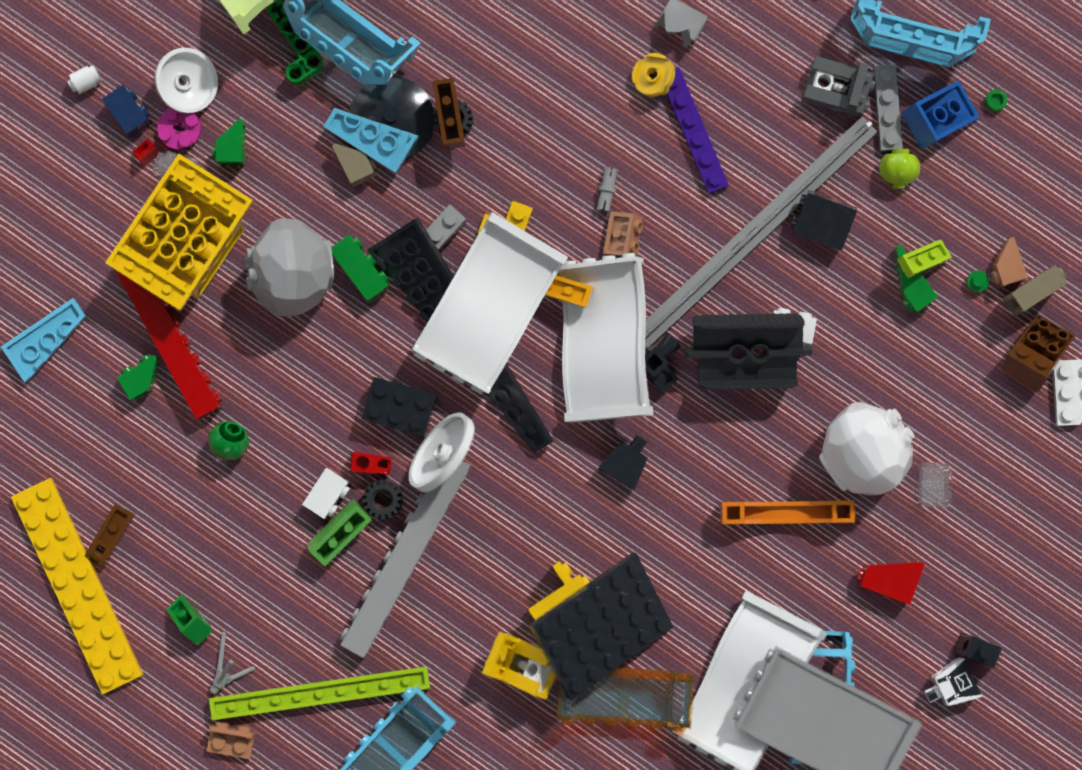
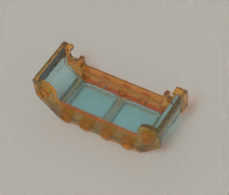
M618 667L572 701L567 699L559 684L557 720H561V724L573 725L574 721L583 719L584 724H596V720L605 721V725L618 726V722H627L628 727H640V723L649 724V728L662 729V725L672 727V731L685 732L686 728H691L694 674L669 670Z

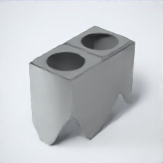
M670 0L653 28L665 24L667 34L681 32L685 48L693 40H697L706 23L707 15L678 0Z

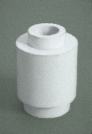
M94 65L70 74L68 84L73 92L78 91L81 94L97 86V83L102 80Z

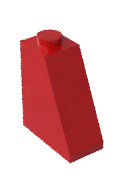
M907 562L865 565L863 569H859L856 580L859 581L857 586L910 605L925 563Z

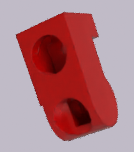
M352 452L350 472L390 475L392 458Z

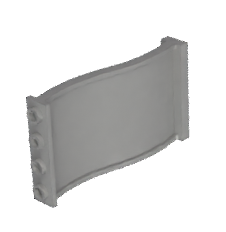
M777 645L774 649L770 648L764 659L767 661L763 669H758L754 680L757 682L753 689L749 688L743 698L746 701L743 708H738L733 717V720H735L734 725L737 729L745 731L762 742L817 770L899 769L922 726L919 720L812 666Z

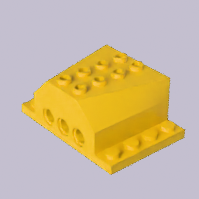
M178 154L105 263L181 311L191 295L196 299L200 298L246 229L242 218L252 205L253 200Z

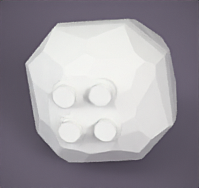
M862 402L852 403L836 416L828 426L822 453L819 457L825 469L842 491L849 490L852 493L864 495H881L896 487L912 466L913 448L911 443L915 436L909 427L903 425L901 415L896 409L885 411Z

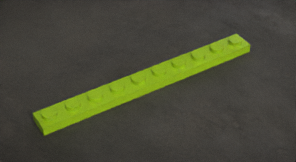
M425 666L209 698L212 720L403 693L410 686L413 689L416 686L420 687V690L430 689L428 667Z

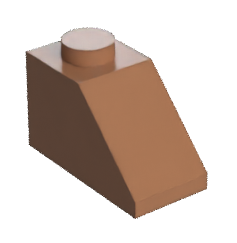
M1014 237L1004 242L992 267L991 277L994 284L998 285V288L1028 278Z

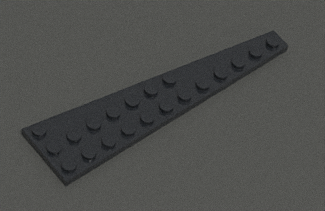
M417 217L367 251L383 271L386 270L394 279L393 283L404 291L407 295V300L418 308L421 317L428 323L454 275L419 217ZM506 363L488 395L491 397L492 403L498 405L503 411L506 420L535 453L551 444L554 440Z

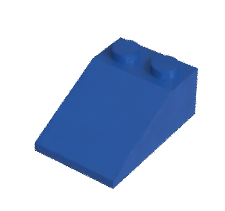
M959 80L900 112L921 150L980 118Z

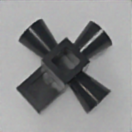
M668 332L665 333L656 347H646L645 345L646 377L660 393H664L679 379L667 366L669 362L666 360V357L679 350L681 345Z

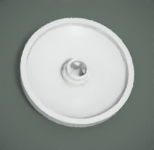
M454 413L443 419L430 431L419 446L410 466L409 482L414 488L420 492L431 491L446 481L465 457L473 439L474 424L470 418L463 413Z

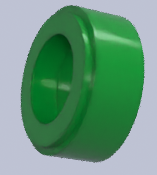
M998 89L990 91L984 100L986 108L992 112L1001 111L1007 104L1006 94Z

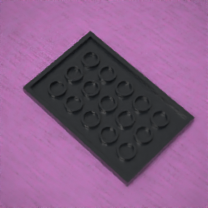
M633 552L529 624L567 699L571 701L674 627L637 553Z

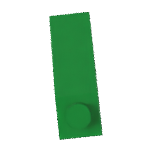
M900 244L893 251L900 295L903 299L902 305L908 312L911 311L915 314L937 299L938 296L921 273L910 278L907 277L897 261L902 255L907 254Z

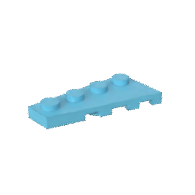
M336 108L333 109L323 126L395 173L398 172L419 138L418 135Z
M72 298L2 345L1 348L22 380L27 383L87 316L77 301Z

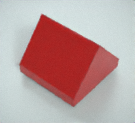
M146 139L132 151V154L146 167L160 154V151L149 139Z

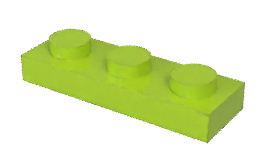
M940 239L902 255L897 261L907 277L910 278L948 261L952 256Z

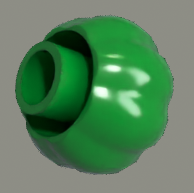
M223 421L211 429L208 435V443L211 452L220 459L237 460L247 451L249 438L245 428L238 423Z

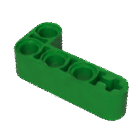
M275 0L267 6V11L271 20L299 58L287 67L286 76L293 86L300 87L319 75L324 70L325 63L319 51L308 42L305 49H297L299 42L306 41L301 39L294 30L292 32H285V27L291 23L283 8L284 2L282 0ZM276 8L281 10L284 16L282 20L278 13L275 12ZM312 59L320 60L316 67L309 66V62ZM295 71L302 72L301 77L298 79H292L291 75Z

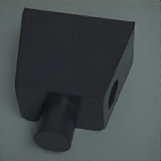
M637 435L630 446L622 441L598 469L631 490H634L648 457L641 453L647 442Z
M961 633L953 653L993 669L1002 647L975 636Z

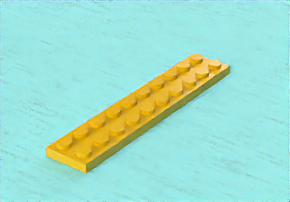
M49 478L11 496L102 695L144 675L92 562L85 556L86 549L53 479Z

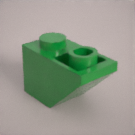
M149 354L139 360L140 364L133 368L132 366L125 368L120 372L121 376L117 377L131 401L135 402L153 390L160 359L155 355L151 356Z

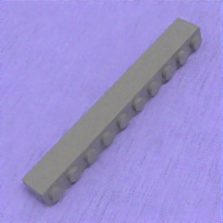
M462 460L451 476L440 486L419 495L415 502V505L418 506L416 511L409 513L404 522L407 527L404 532L399 531L393 542L397 545L393 552L390 550L387 552L383 560L386 563L383 570L378 569L372 579L375 582L371 590L367 589L361 599L364 601L361 609L356 608L351 617V620L354 622L350 629L346 627L340 637L343 640L341 646L362 658L366 657L469 472L470 464Z

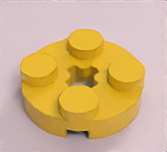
M659 53L646 55V58L642 61L639 60L635 64L632 71V80L637 90L648 97L667 94L675 78V66L664 55ZM657 70V77L652 80V78L649 77L650 73L653 74L654 71Z

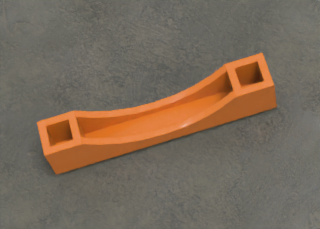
M854 500L720 503V525L855 523Z

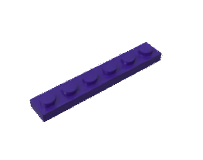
M680 67L676 68L675 78L669 88L667 97L707 193L711 194L728 187L729 184Z

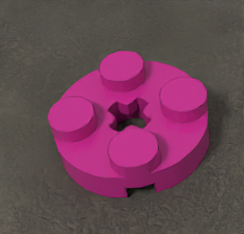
M168 108L158 121L157 131L159 138L167 147L183 151L198 142L202 127L194 113H182ZM179 123H182V127L185 128L184 132L180 131L179 134H176L175 125L177 126Z

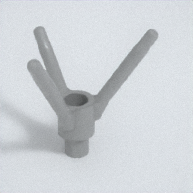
M225 632L221 634L216 676L210 688V691L214 694H217L226 684L255 670V667L252 666L231 676L228 672L233 664V660L228 662L224 670L222 669Z

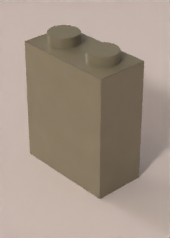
M1054 265L1002 299L1013 316H1016L1066 285V274L1061 268H1057Z

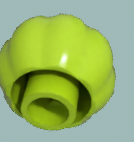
M892 149V154H886L882 158L879 170L882 178L888 183L893 184L892 188L905 189L907 184L914 182L918 178L920 162L915 155L909 154V149Z

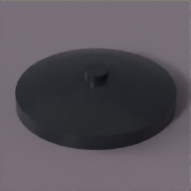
M391 76L386 85H365L354 97L349 110L351 114L418 135L419 138L405 160L414 157L424 149L433 134L435 126L434 109L426 92L413 81L398 76Z

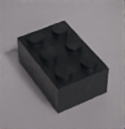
M373 377L361 419L426 438L438 396L437 394Z

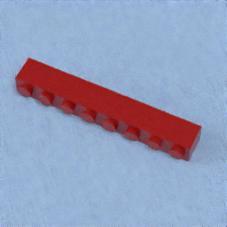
M115 270L195 418L201 420L221 409L220 402L223 400L217 390H212L210 386L212 380L207 371L203 372L199 365L202 362L196 352L192 353L189 346L192 344L186 333L182 335L178 328L181 326L180 321L176 315L172 316L168 309L171 305Z

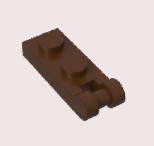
M115 503L85 556L89 559L97 560L99 565L105 567L135 514ZM99 546L105 548L103 554L97 551Z

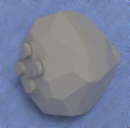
M287 218L275 220L264 230L254 246L246 248L244 268L248 270V277H246L247 290H251L265 309L279 316L303 314L318 305L326 292L331 290L334 281V266L330 240H323L321 235L300 220Z

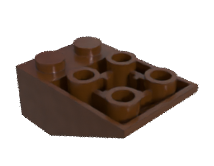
M1037 314L1007 355L1001 370L1039 392L1076 336Z

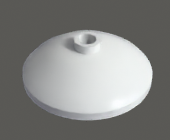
M179 48L167 53L158 63L155 71V86L160 98L168 107L182 113H193L204 109L212 102L217 92L218 77L214 65L203 53L192 48ZM180 78L184 81L183 86L179 84Z

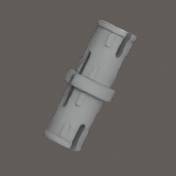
M604 168L602 186H599L598 190L600 191L596 207L598 211L603 210L605 203L603 212H610L612 195L616 191L614 185L618 170L615 168L611 171V176H609L611 168Z

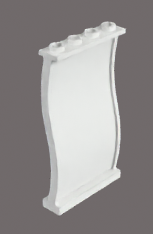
M490 213L435 311L413 345L412 350L416 351L414 356L424 362L428 358L435 362L433 367L444 373L447 369L454 373L452 375L453 379L462 384L466 380L472 384V390L481 395L484 391L489 394L490 389L510 358L544 295L568 257L495 213Z
M635 253L622 254V258L603 256L600 261H596L595 258L583 259V263L566 261L559 270L560 277L594 288L587 309L562 301V374L567 413H564L565 422L575 423L653 415V407L649 403L645 368L646 303L641 265L644 261L643 258L636 257Z
M745 591L742 597L743 601L716 649L694 700L678 727L672 731L679 735L677 738L679 741L687 745L692 742L697 745V751L704 755H708V753L715 755V761L724 766L729 763L734 766L733 770H755L769 746L745 731L737 729L734 725L735 720H733L737 709H742L746 702L743 698L749 688L753 689L757 682L754 680L758 669H763L767 661L764 659L770 648L774 649L777 645L808 663L819 643L824 641L827 635L822 629Z

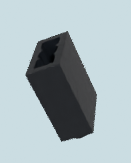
M808 190L806 195H801L798 206L801 207L798 215L794 214L790 226L793 227V233L842 251L858 211L857 207Z

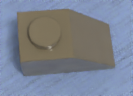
M336 143L332 145L352 187L376 176L373 170L377 169L372 157L367 159L363 152Z

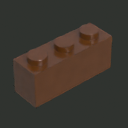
M454 78L432 81L444 150L465 147Z

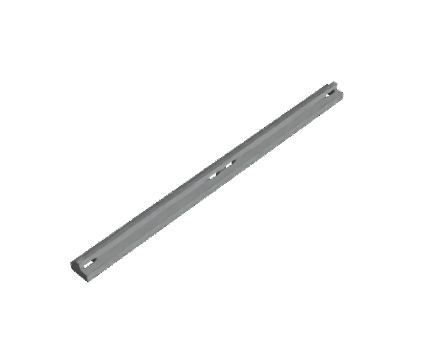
M862 116L646 319V347H650L798 207L802 194L806 195L808 190L813 192L817 190L877 133L871 126L872 123L870 121L867 122Z

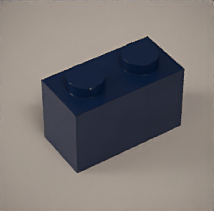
M122 84L105 96L102 101L131 138L151 124V121L148 119L151 114L144 105L139 106L135 100L138 99V96L130 87L127 90Z

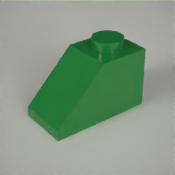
M238 119L216 140V146H213L212 157L216 159V163L219 166H245L246 123L243 119Z
M182 594L166 609L181 633L196 645H199L213 631L205 617Z

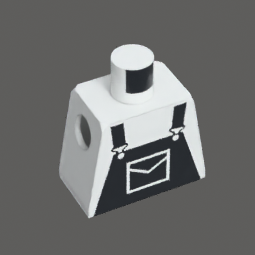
M962 657L956 658L932 675L931 679L935 686L924 691L930 703L941 698L946 706L982 697L971 671Z

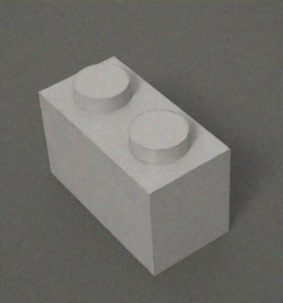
M449 204L427 228L426 231L439 252L467 223L466 218Z

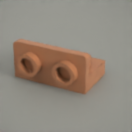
M610 212L603 254L622 257V254L635 253L636 256L639 251V235L643 230L642 218L632 213Z
M216 722V725L209 727L210 735L207 752L251 759L256 732L250 731V727L238 726L235 729L230 728L229 723Z

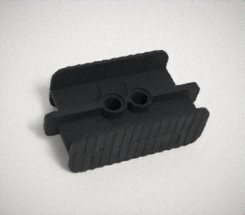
M795 313L696 315L692 318L693 347L684 348L686 358H698L697 380L699 386L706 390L794 388L798 386L797 356L812 355L811 346L803 345V326H805V321L801 315ZM735 348L743 349L739 355H732L731 353ZM756 348H764V352L762 354H753Z

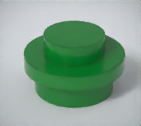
M973 271L967 278V285L974 292H982L988 287L989 278L983 271Z

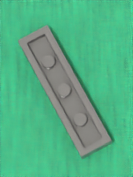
M896 64L877 65L873 67L874 80H876L875 98L880 152L903 149Z

